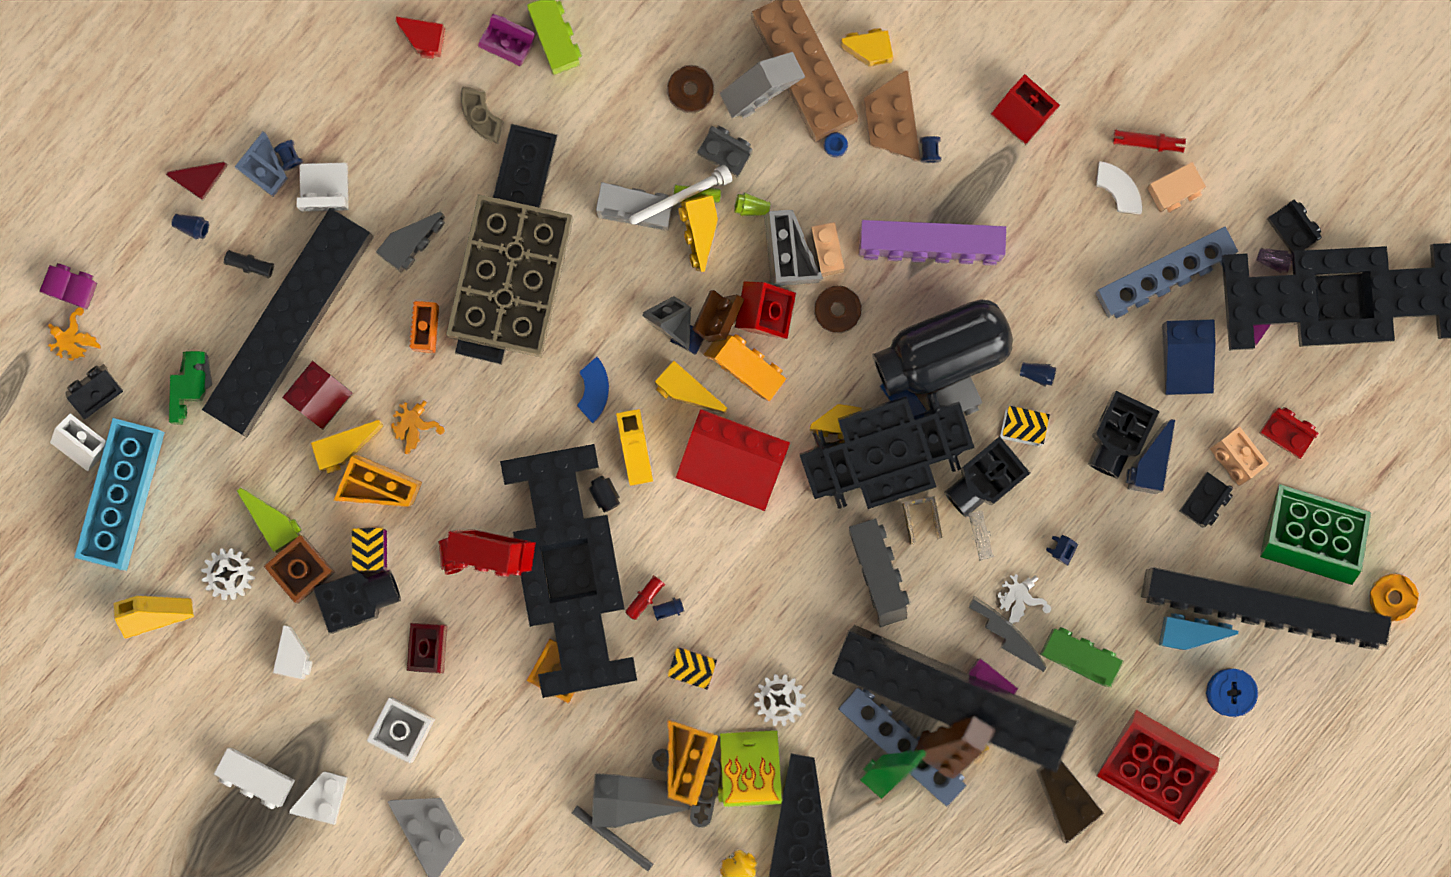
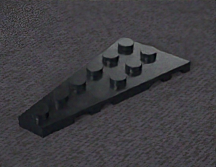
M790 754L769 877H832L814 757Z

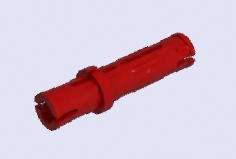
M1117 129L1114 131V136H1120L1123 139L1113 138V145L1157 149V152L1167 150L1184 153L1185 147L1176 146L1175 144L1186 145V138L1167 137L1162 133L1152 135Z

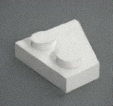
M326 771L322 772L290 809L289 813L335 825L348 777Z

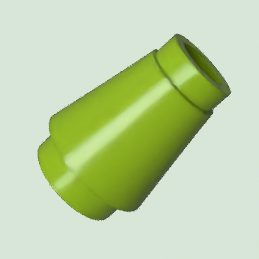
M747 193L743 195L738 194L734 212L740 213V216H763L770 211L771 203Z

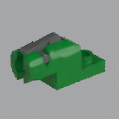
M183 352L180 367L182 375H170L169 423L173 425H183V419L187 418V405H184V401H203L206 389L212 386L209 357L205 352Z

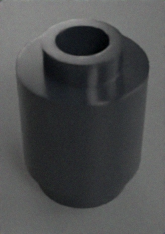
M600 476L591 481L592 486L588 489L598 508H601L603 513L620 505L618 500L620 497L610 477L605 479L604 476Z

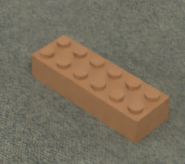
M774 0L752 11V20L771 57L793 52L805 75V78L787 89L814 142L816 143L831 133H836L856 123L858 115L800 1Z

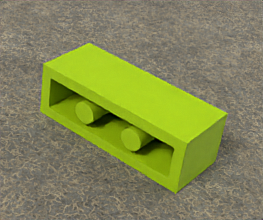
M538 0L527 4L553 75L579 66L578 58L582 57L578 44L573 45L570 36L574 34L569 22L564 23L561 16L565 14L561 1Z

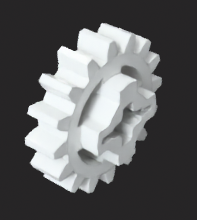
M230 548L228 554L225 549H220L219 556L216 553H212L213 560H205L208 569L201 570L203 573H207V577L202 579V582L209 583L205 589L207 591L214 589L212 596L217 597L221 594L222 600H227L228 595H230L232 600H236V593L244 596L245 592L243 589H251L252 587L248 581L255 579L254 576L250 575V572L255 568L247 565L251 559H242L244 553L241 551L235 555V549ZM230 558L237 560L241 566L235 567L232 565ZM219 562V568L213 573L216 564ZM227 569L236 572L230 576V580L219 576L227 573ZM240 576H243L242 582L237 587L238 579L240 578ZM215 582H222L226 590L219 588Z
M774 674L773 681L765 678L766 685H758L762 691L761 693L754 694V696L759 698V701L754 703V706L761 707L758 715L765 714V722L771 718L773 719V726H776L778 721H781L782 725L786 726L787 719L794 723L795 719L793 716L795 714L802 715L798 709L799 707L806 706V704L800 702L802 698L806 697V694H799L802 685L795 687V678L789 682L787 681V675L784 674L781 680L777 674ZM775 684H785L782 690L774 691L769 688ZM792 690L796 695V705L790 702L789 694ZM770 693L778 696L783 693L785 695L784 700L790 707L783 706L782 704L778 707L775 706L776 700ZM764 695L770 698L771 706L768 710L764 706ZM786 709L790 712L785 716H774L778 710Z

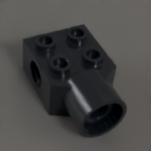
M1118 391L1113 392L1092 435L1097 442V446L1088 465L1105 475L1118 479L1128 457H1136L1140 454L1160 411Z
M999 436L962 467V477L944 493L953 506L966 518L983 503L989 505L996 503L1026 478L1030 471Z
M390 569L370 577L357 572L313 588L329 634L378 618L380 608L401 601L397 583Z

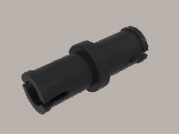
M228 250L224 257L225 265L243 269L244 273L249 274L252 272L270 278L274 270L273 263L255 259V256L251 254L246 256Z

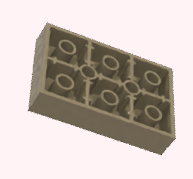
M478 194L446 335L457 340L542 358L572 228L573 216Z

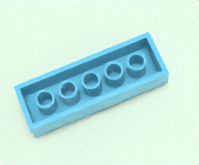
M115 418L112 419L74 558L127 571L165 432Z

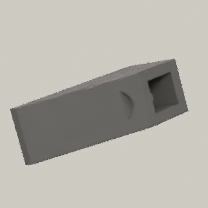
M438 212L390 233L376 253L399 272H402L404 269L408 270L415 261L413 257L418 251L422 252L430 242L428 238L432 233H438L445 224L443 221L445 216L443 213Z

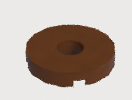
M686 65L671 75L668 81L667 93L671 103L678 110L685 113H696L704 110L711 103L714 96V83L711 76L704 69L698 66ZM693 83L697 86L698 90L694 95H688L684 92V87L687 84Z
M832 286L826 288L818 296L815 302L814 314L817 322L823 329L831 333H844L851 330L858 323L862 305L859 297L845 286ZM836 303L842 304L845 308L844 314L841 316L834 315L831 311L832 305Z

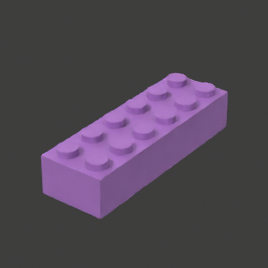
M862 220L860 225L859 256H864L865 260H878V257H888L889 261H902V258H911L912 262H926V259H935L936 263H949V260H959V264H973V261H983V265H997V262H1001L1004 258L1006 251V226Z

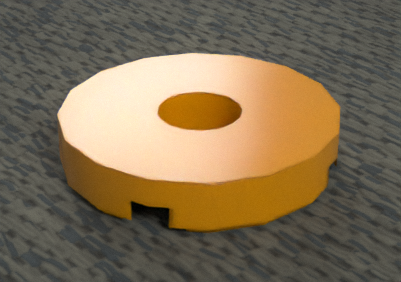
M1387 574L1373 583L1369 601L1376 614L1390 616L1392 621H1401L1408 618L1416 610L1419 593L1416 585L1408 577L1400 574ZM1391 591H1396L1400 595V601L1397 604L1390 603L1388 599Z

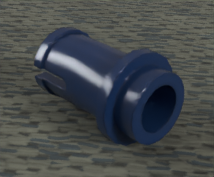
M673 597L672 601L653 606L656 620L659 621L675 614L680 616V613L685 612L681 599Z

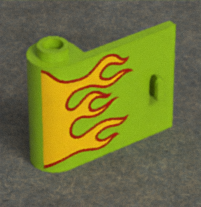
M778 730L720 733L723 788H718L719 802H724V807L782 804Z

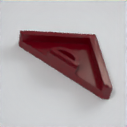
M218 162L169 171L166 173V176L201 200H204L228 164Z

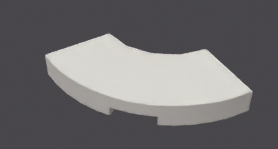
M1099 161L1096 186L1104 188L1112 194L1116 202L1117 212L1141 215V197L1133 180L1120 168Z

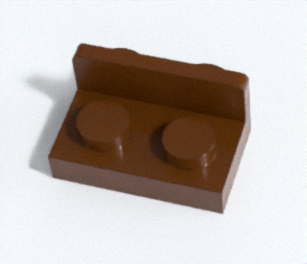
M715 290L709 291L693 326V331L708 342L726 340L744 299L738 294L723 297Z

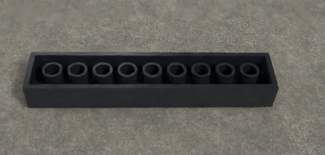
M329 208L202 408L204 412L241 435L248 437L374 238L371 232Z
M1154 567L1146 569L1141 593L1142 598H1147L1146 603L1160 606L1166 602L1170 603V608L1177 610H1188V607L1194 608L1193 613L1201 615H1212V612L1218 613L1217 618L1236 620V617L1241 618V623L1259 625L1262 622L1265 623V628L1283 630L1286 627L1289 633L1307 635V632L1312 633V638L1331 640V637L1336 638V643L1355 645V642H1358L1360 648L1379 650V646H1387L1392 617Z
M854 625L848 631L832 672L833 675L951 727L954 722L975 717L994 729V733L989 741L990 744L1054 772L1057 771L1078 722L857 625Z

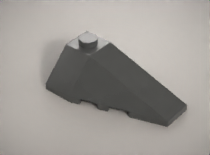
M595 774L592 826L618 828L627 824L642 822L647 819L690 809L691 805L668 798V781Z

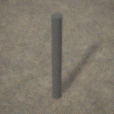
M576 806L572 811L574 816L646 871H649L654 865L606 827L592 826V816L579 806Z

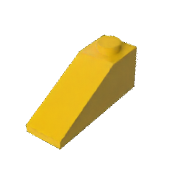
M675 361L655 381V384L658 386L655 390L665 399L669 396L675 401L720 413L727 411V407Z
M376 420L312 442L311 445L319 469L323 472L327 471V474L341 470L340 466L346 464L351 456H354L383 427L382 421Z

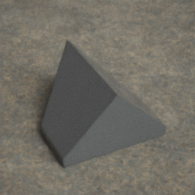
M673 296L643 312V317L654 328L689 350L692 307Z

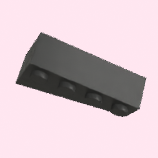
M875 518L850 526L849 534L859 564L862 565L861 569L865 583L870 589L869 593L873 608H876L878 612L877 620L879 626L883 627L907 619L906 605L910 604L906 590L901 591L899 586L902 578L899 569L893 568L891 561L895 559L891 546L886 547L884 539L887 538L883 524L878 525Z

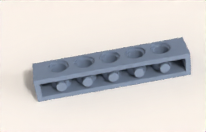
M1225 226L1098 289L1095 294L1107 317L1109 318L1114 315L1117 319L1129 313L1127 308L1133 305L1139 308L1150 302L1149 297L1157 294L1159 298L1171 292L1169 287L1177 283L1181 287L1191 282V276L1199 273L1200 277L1213 271L1212 266L1218 263L1222 266V255L1236 254L1239 251ZM1205 248H1211L1215 251L1214 259H1209L1205 256ZM1185 258L1191 259L1194 262V269L1189 270L1185 268L1183 260ZM1163 269L1172 271V280H1166L1162 276ZM1141 280H1149L1152 283V289L1150 291L1144 290L1141 287ZM1121 290L1130 292V301H1124L1120 298Z
M857 687L838 708L887 754L900 753L897 748V742L902 738H906L910 742V748L906 752L914 751L920 739L919 736L915 739L908 733L911 729L902 720H899L897 723L890 716L893 712L883 703L878 706L873 701L875 696L865 688L860 690ZM864 706H871L874 709V716L869 720H865L861 716V710ZM883 722H889L892 726V732L887 736H883L879 732V726ZM929 764L924 768L916 766L909 774L946 807L967 786L962 782L965 777L961 773L954 779L946 777L944 783L936 784L933 781V775L939 770Z

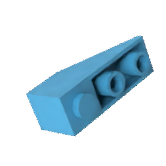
M1171 613V617H1164L1159 646L1187 650L1237 635L1239 631L1233 630V625L1218 622L1217 627L1208 625L1209 620L1195 618L1194 622L1185 620L1184 615Z

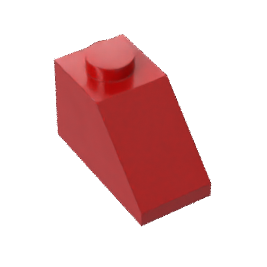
M396 16L398 27L415 51L420 53L421 57L427 59H434V56L441 57L445 35L443 24Z

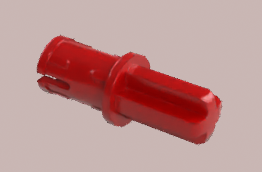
M653 575L643 590L637 592L638 596L626 609L625 613L631 619L637 620L649 604H653L652 600L665 584Z

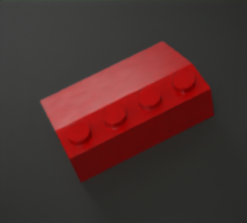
M700 409L676 479L765 511L790 442Z
M1135 710L1097 773V777L1181 825L1217 773L1220 758L1142 712Z

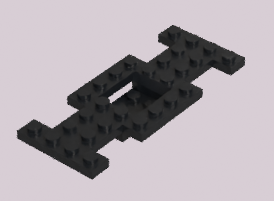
M1451 243L1430 245L1432 268L1389 270L1387 246L1291 252L1293 275L1249 277L1247 253L1222 255L1229 351L1255 349L1253 326L1275 324L1297 325L1299 347L1393 342L1395 341L1393 318L1436 316L1438 339H1451ZM1360 273V274H1347V275L1316 276V275H1323V274Z
M595 444L500 461L504 485L526 481L529 484L536 528L513 532L514 538L535 542L532 570L522 572L520 575L530 627L554 623L562 670L538 674L542 698L638 681L634 657L610 661L601 614L624 610L625 608L608 515L585 519L583 516L576 472L599 468Z

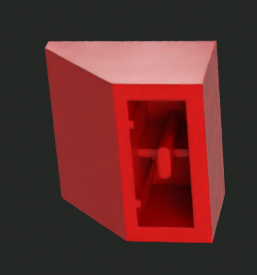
M1024 74L991 112V115L1022 143L1027 145L1055 114L1060 104Z

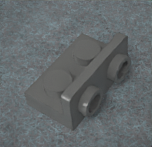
M711 126L697 154L719 167L725 165L731 174L739 177L752 154L751 144L740 137L736 140L729 136L730 132L721 126H717V128Z

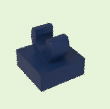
M1061 535V538L1052 536V539L1058 544L1055 549L1047 547V552L1053 558L1068 566L1078 544L1064 535Z

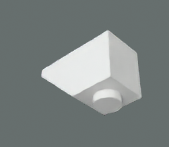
M283 626L273 673L305 679V676L310 674L312 668V661H309L310 654L293 628Z

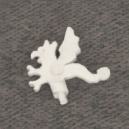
M1017 574L1014 577L1010 575L1014 584L1010 585L1007 581H1005V584H1002V587H1008L1010 590L1008 593L1005 592L1004 596H1001V592H999L1000 609L1002 610L1005 607V610L1009 611L1011 604L1016 600L1011 610L1010 623L1019 622L1020 617L1024 616V610L1026 609L1024 602L1029 606L1042 604L1043 612L1046 614L1050 613L1051 607L1047 605V601L1043 598H1032L1028 593V590L1035 586L1034 582L1038 580L1036 575L1032 579L1028 577L1020 584L1017 582Z

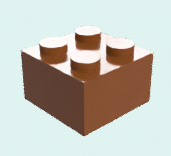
M299 535L263 566L292 601L298 604L314 591L313 588L320 586L335 573L303 535Z

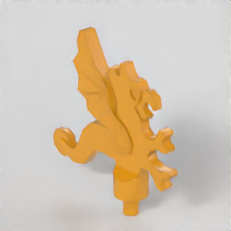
M81 307L76 308L75 312L71 313L69 317L70 327L65 332L58 326L54 327L51 323L47 326L51 329L50 333L57 339L56 344H48V347H51V352L54 348L59 347V352L56 355L60 356L61 359L63 358L62 352L64 350L68 351V355L71 354V358H68L69 361L85 357L83 352L87 350L78 347L75 343H79L81 346L101 348L100 344L97 343L96 337H91L89 333L83 334L81 332L76 334L78 332L76 316H81L84 313V309Z
M425 400L421 404L417 403L410 411L407 408V402H404L403 405H399L404 409V413L401 414L395 411L396 414L393 415L395 418L401 417V421L397 422V426L394 423L391 424L394 433H396L395 438L397 440L399 437L401 440H404L406 431L409 429L406 435L405 454H409L412 449H416L417 443L420 442V432L418 429L429 430L432 427H436V432L439 435L445 432L444 427L440 426L438 422H424L420 418V415L425 411L424 406L427 404Z

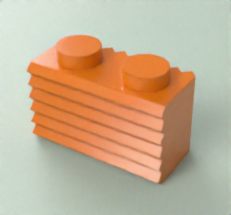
M414 301L413 304L415 306L413 307L414 311L411 317L413 319L411 322L413 330L410 331L412 335L410 336L411 344L409 347L414 352L435 353L439 305L435 302Z

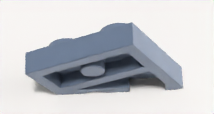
M265 132L259 135L235 166L237 170L272 197L288 179Z

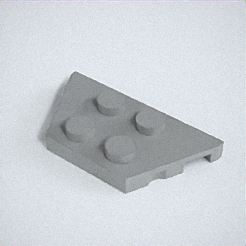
M427 798L388 801L427 876L439 877L464 842V838L443 799Z

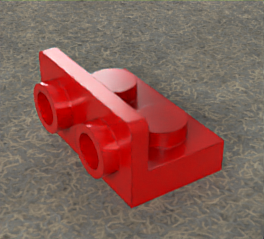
M1286 407L1274 409L1259 434L1298 459H1301L1313 439L1319 435L1315 431L1316 427L1306 420L1301 422L1294 417L1295 413Z

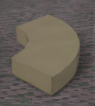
M462 87L461 105L469 125L482 138L498 144L503 120L495 117L488 110L485 103L486 93Z

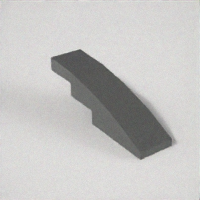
M974 596L969 604V608L989 618L985 628L1004 638L1002 648L1044 672L1046 669L1045 662L1022 633L994 608Z

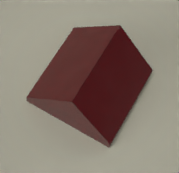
M410 623L407 671L444 674L447 625Z

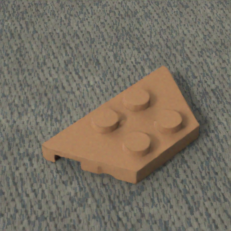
M904 71L864 98L869 141L871 147L880 150L884 149L892 154L902 155L918 162L921 159L908 71Z

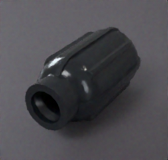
M980 299L907 327L896 335L891 347L872 355L877 372L888 396L905 390L916 394H925L1001 364L1010 356L1013 337L1009 323L998 305L990 300Z

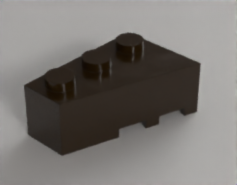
M1062 760L1056 772L1043 766L1036 770L1064 843L1070 842L1104 814Z

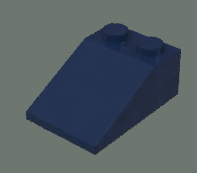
M1215 319L1179 320L1163 323L1165 395L1213 394L1216 347Z
M1170 419L1162 424L1133 463L1131 469H1127L1125 483H1129V490L1151 494L1163 492L1175 420Z

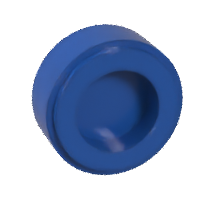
M831 133L826 137L824 149L829 156L840 157L847 151L848 141L843 134Z

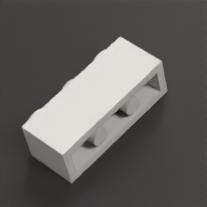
M227 748L214 775L219 777L218 781L229 787L234 784L241 788L240 793L250 798H253L255 795L262 799L261 803L272 809L275 806L281 807L284 804L295 782L294 779L234 748Z

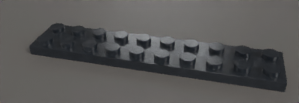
M511 124L493 198L540 208L556 146L557 134ZM458 340L455 354L502 365L505 350Z

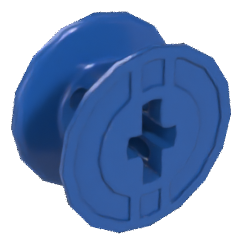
M1225 669L1220 670L1211 677L1207 684L1206 696L1208 703L1217 713L1229 717H1238L1245 715L1253 709L1257 702L1258 689L1252 676L1245 671ZM1233 682V690H1237V695H1233V703L1231 704V696L1227 695V690L1232 689Z

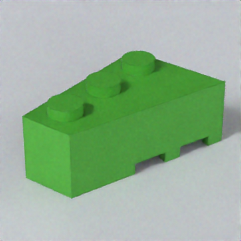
M1059 627L1058 630H1051L1040 653L1041 656L1104 687L1112 686L1123 660L1115 657V653L1105 648L1100 650L1093 647L1094 643L1081 637L1078 640L1072 637L1073 633L1065 628Z

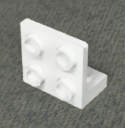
M347 163L301 164L300 198H297V208L301 212L328 211L329 208L335 211L349 210Z

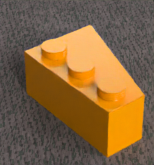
M737 334L734 336L728 335L726 340L712 342L703 355L708 359H713L721 366V369L732 374L740 383L766 401L770 402L787 379L781 375L783 372L781 368L772 362L770 365L763 360L765 356L755 348L752 351L745 346L747 342Z
M356 454L350 458L333 501L409 507L414 504L422 482Z
M668 720V798L689 805H697L718 736Z

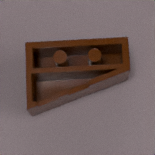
M972 717L954 722L952 727L945 728L940 726L934 732L929 730L923 731L914 751L924 750L926 755L922 758L923 761L939 770L942 775L954 779L985 752L994 729Z

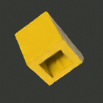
M882 28L869 30L868 34L859 35L858 32L846 34L845 38H841V48L868 67L888 64L893 61L888 30L882 31Z
M837 404L811 423L809 431H817L818 434V430H822L824 437H828V434L838 435L837 439L842 440L844 437L838 418L862 410V407Z

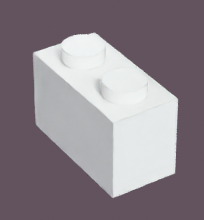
M69 414L55 428L50 443L88 472L102 458L106 440L72 414Z

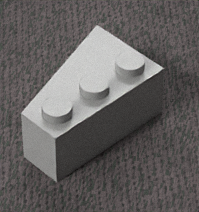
M601 182L596 212L598 218L631 224L629 221L630 216L668 198L669 195L663 193H655L653 195L641 189H628L619 185ZM673 206L634 225L668 231Z

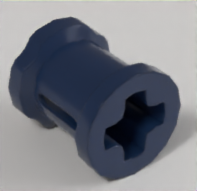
M928 136L919 138L920 143H922L923 154L921 163L941 162L942 160L939 156L941 137Z
M293 140L285 141L274 148L275 152L280 155L284 164L282 167L285 171L294 169L303 163L302 158H299L295 151Z

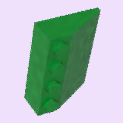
M1279 484L1264 534L1260 557L1353 585L1362 572L1371 512Z

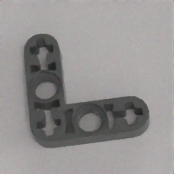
M659 749L653 754L652 763L656 769L668 772L669 763H665L664 767L659 766L660 762L656 761V757L666 753V757L669 758L668 749ZM711 758L710 762L714 763L713 765L717 768V772H712L711 776H708L706 773L703 786H709L712 789V797L707 800L702 799L700 796L698 798V801L703 804L711 803V808L705 806L704 811L708 819L698 823V819L694 817V814L699 813L701 805H692L691 822L699 828L707 826L712 819L721 773L720 763L714 758Z

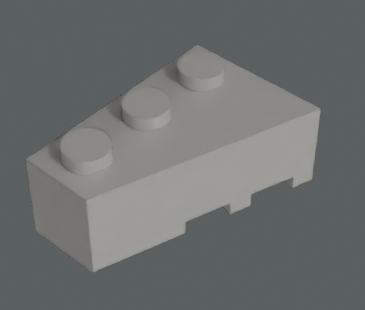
M790 52L758 62L721 91L720 95L732 118L740 115L742 118H746L755 113L754 109L767 104L768 100L805 78V75L794 53Z
M793 210L769 211L764 216L771 285L785 286L820 282L823 277L821 272L818 271L813 254L806 244L805 236Z

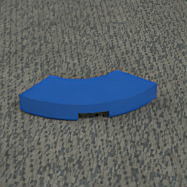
M598 357L594 358L579 372L584 380L585 391L583 398L577 406L592 424L605 409L609 394L608 376Z

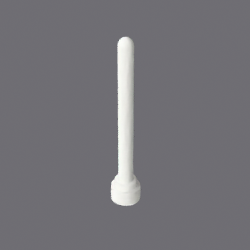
M725 165L714 169L710 177L630 216L629 221L631 224H637L715 184L717 186H724L732 182L731 173Z

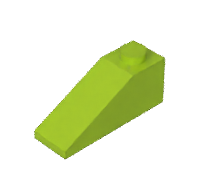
M242 488L237 490L273 552L278 553L300 535L299 532L302 530L295 519L291 520L290 517Z

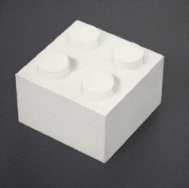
M391 697L386 702L367 742L408 763H412L435 719Z

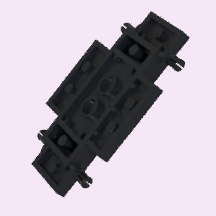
M932 393L935 402H933L931 394H928L927 397L931 409L913 417L907 396L838 418L844 437L842 440L825 442L822 430H818V434L817 431H814L812 434L817 446L800 453L814 499L834 496L837 508L841 509L842 505L843 508L847 506L843 493L861 487L867 508L870 509L936 488L930 465L948 459L951 471L956 472L954 462L959 471L962 468L957 456L964 451L975 448L960 401L940 406L937 393Z

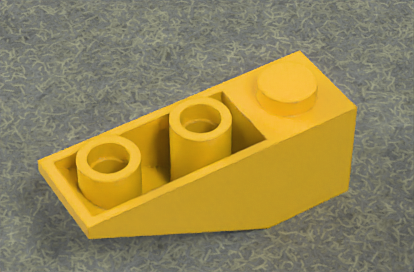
M703 195L680 202V219L682 222L685 221L686 225L684 237L687 245L690 244L692 254H689L692 268L699 272H704L706 269L718 221L712 195Z
M640 409L616 413L630 486L653 482Z
M134 596L113 603L114 618L125 639L194 617L191 598Z

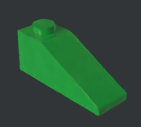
M924 750L883 754L876 761L871 759L863 768L866 773L860 780L882 799L919 764L926 755V752Z

